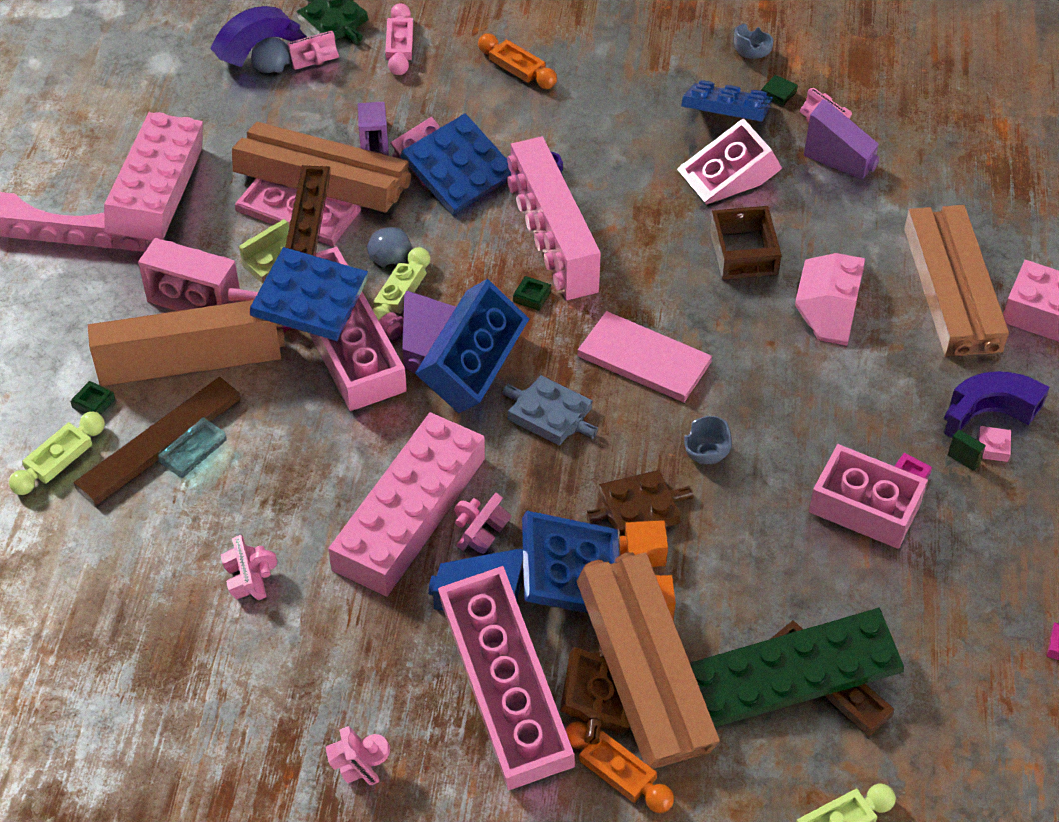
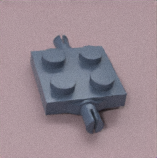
M542 375L529 388L523 391L509 383L504 387L503 395L517 401L508 410L507 420L559 446L568 436L577 431L591 439L596 436L598 427L583 421L584 417L592 409L593 400Z

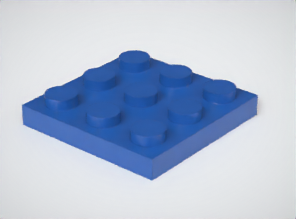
M699 80L698 84L694 83L683 95L681 107L763 121L771 108L773 97H768L767 92L760 90H751V93L741 92V88L737 86L725 85V88L714 87L715 83Z
M466 113L405 148L400 156L403 160L408 161V166L452 216L507 183V178L511 176L507 158Z
M283 247L250 306V316L338 341L368 280V271Z
M526 511L522 517L525 601L588 613L576 581L583 567L592 561L603 560V563L608 561L610 564L616 563L615 559L619 556L618 530Z

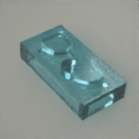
M203 417L158 455L159 461L182 479L227 441L226 433Z

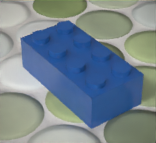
M486 279L465 292L415 374L458 414L480 404L529 318L489 279Z

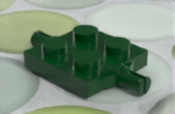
M307 0L310 4L296 11L298 19L316 35L333 31L335 40L346 36L355 44H358V41L361 42L363 38L362 34L356 31V29L369 20L368 13L353 0Z

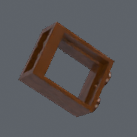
M768 206L712 210L710 234L722 280L779 275L782 254ZM760 232L764 248L726 251L722 234Z

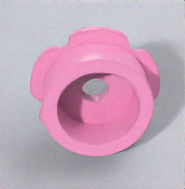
M393 312L384 315L379 320L387 337L391 340L398 338L403 333L402 325L404 318L402 316L398 317Z

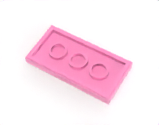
M256 178L235 203V210L272 225L285 219L289 222L290 226L297 189ZM326 197L318 242L333 247L359 214L361 207Z
M608 311L604 313L581 344L577 357L685 403L712 361V355Z

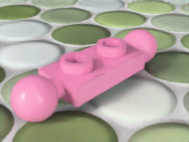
M399 3L391 9V18H387L386 60H389L388 68L390 72L395 75L406 73L409 68L408 60H412L413 18H410L411 11L407 5Z

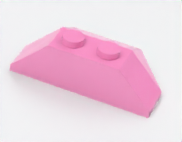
M834 253L805 260L795 306L806 323L813 329V334L817 340L848 345L865 258Z

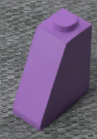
M822 99L810 114L804 156L861 180L865 178L869 171L873 172L876 169L880 158L877 156L879 144L831 103Z
M385 102L358 103L360 148L389 156Z
M406 291L404 294L403 362L405 369L410 370L412 373L417 371L456 306Z

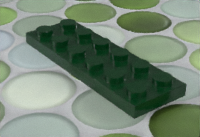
M880 607L690 662L714 727L904 672L903 662Z

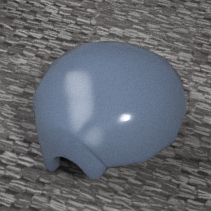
M746 24L735 27L733 44L740 56L748 59H758L767 56L772 51L774 39L770 34L762 32L760 27H757L754 31H749Z
M270 37L263 39L252 48V65L262 73L273 71L281 73L287 63L292 65L288 45L280 38Z
M394 227L383 228L374 232L367 245L370 259L383 268L388 264L396 266L398 263L407 264L408 254L413 249L407 234L403 230Z
M704 416L695 419L691 423L689 435L684 436V445L688 457L699 464H716L724 459L732 448V436L727 421L719 416Z

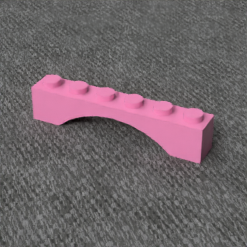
M0 192V237L143 252L147 250L152 240L105 233L104 212L83 216L48 213L27 204L15 193Z

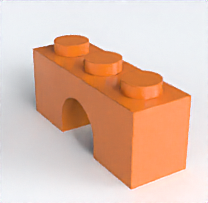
M665 520L625 522V535L619 536L620 555L628 552H633L634 555L646 552L652 567L666 566L668 542ZM655 575L674 621L676 601L672 575Z

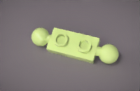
M422 247L413 248L407 257L408 264L398 263L373 301L375 308L372 310L378 321L390 312L402 313L404 310V294L406 291L415 293L427 274L425 268L430 263V254L426 249Z
M91 411L81 417L78 428L69 422L22 460L26 470L15 471L9 478V487L12 492L17 495H26L33 490L35 479L38 478L45 484L52 480L92 446L89 436L99 435L103 431L105 426L104 418L99 413Z
M879 783L873 785L868 790L866 798H864L856 788L802 816L796 822H876L878 817L874 811L884 813L891 810L896 800L895 793L890 786Z

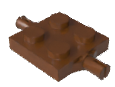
M660 470L599 484V494L603 500L604 507L587 510L586 518L590 524L607 520L618 530V537L625 535V522L665 520V527H669L681 522V514L675 503L693 499V492L690 486L675 490L670 489L666 485Z
M599 646L598 653H590L574 647L569 653L560 712L586 722L587 728L584 741L586 743L590 741V744L593 745L599 743L602 727L623 735L629 729L630 724L601 646Z

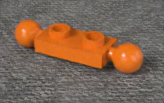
M490 33L483 34L479 38L478 47L482 53L489 54L490 61L525 82L529 83L536 78L538 85L543 89H550L557 83L556 72L551 68H546L545 61L506 39L499 44L496 36Z
M575 721L566 726L565 731L572 749H584L579 754V761L630 801L635 803L641 795H644L648 808L655 813L667 812L673 806L674 795L672 790L663 784H652L657 779V772L605 732H600L599 743L593 745L590 744V741L588 743L584 741L587 728L585 723Z

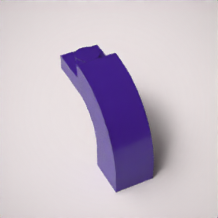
M261 6L245 10L231 18L218 32L210 49L221 61L242 67L251 49L263 39L279 37L292 42L307 38V36L300 30V24L289 19L281 9Z
M996 371L972 376L960 383L953 391L949 409L944 416V420L947 421L944 434L952 438L958 430L962 431L973 417L984 412L1005 413L1029 425L1043 408L1050 387L1033 378L1012 372Z

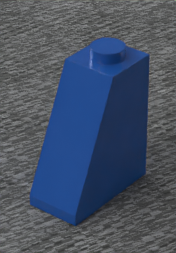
M523 549L440 563L437 576H431L428 594L433 596L434 609L444 611L438 588L501 566L505 569L517 601L524 576Z

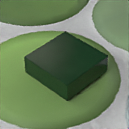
M774 75L761 91L767 92L768 97H773V102L784 106L796 94L798 85Z
M525 276L513 294V302L540 311L551 293L552 285Z
M88 381L70 402L72 408L84 414L93 411L101 415L115 400L114 392Z
M958 430L952 437L947 455L975 471L981 463L986 445L965 432Z

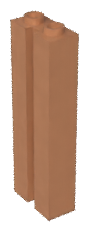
M256 122L247 131V138H241L232 147L233 172L297 189L302 165L330 166L331 176L327 197L385 213L393 203H397L401 192L409 187L411 181L407 160L261 122Z
M965 205L942 206L940 212H932L931 207L909 209L904 230L944 356L1003 352L1009 330Z
M254 300L88 324L89 348L100 386H109L280 360V347H285L283 329H277L276 327H282V325L250 316V306Z
M633 552L624 553L615 559L616 563L612 564L609 561L603 563V560H595L586 564L576 582L643 762L652 769L711 753L720 742V739L647 553L634 555Z

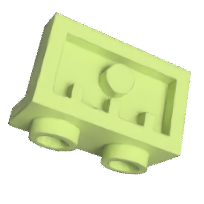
M285 219L270 226L239 246L242 266L262 284L282 248L286 245L289 222Z

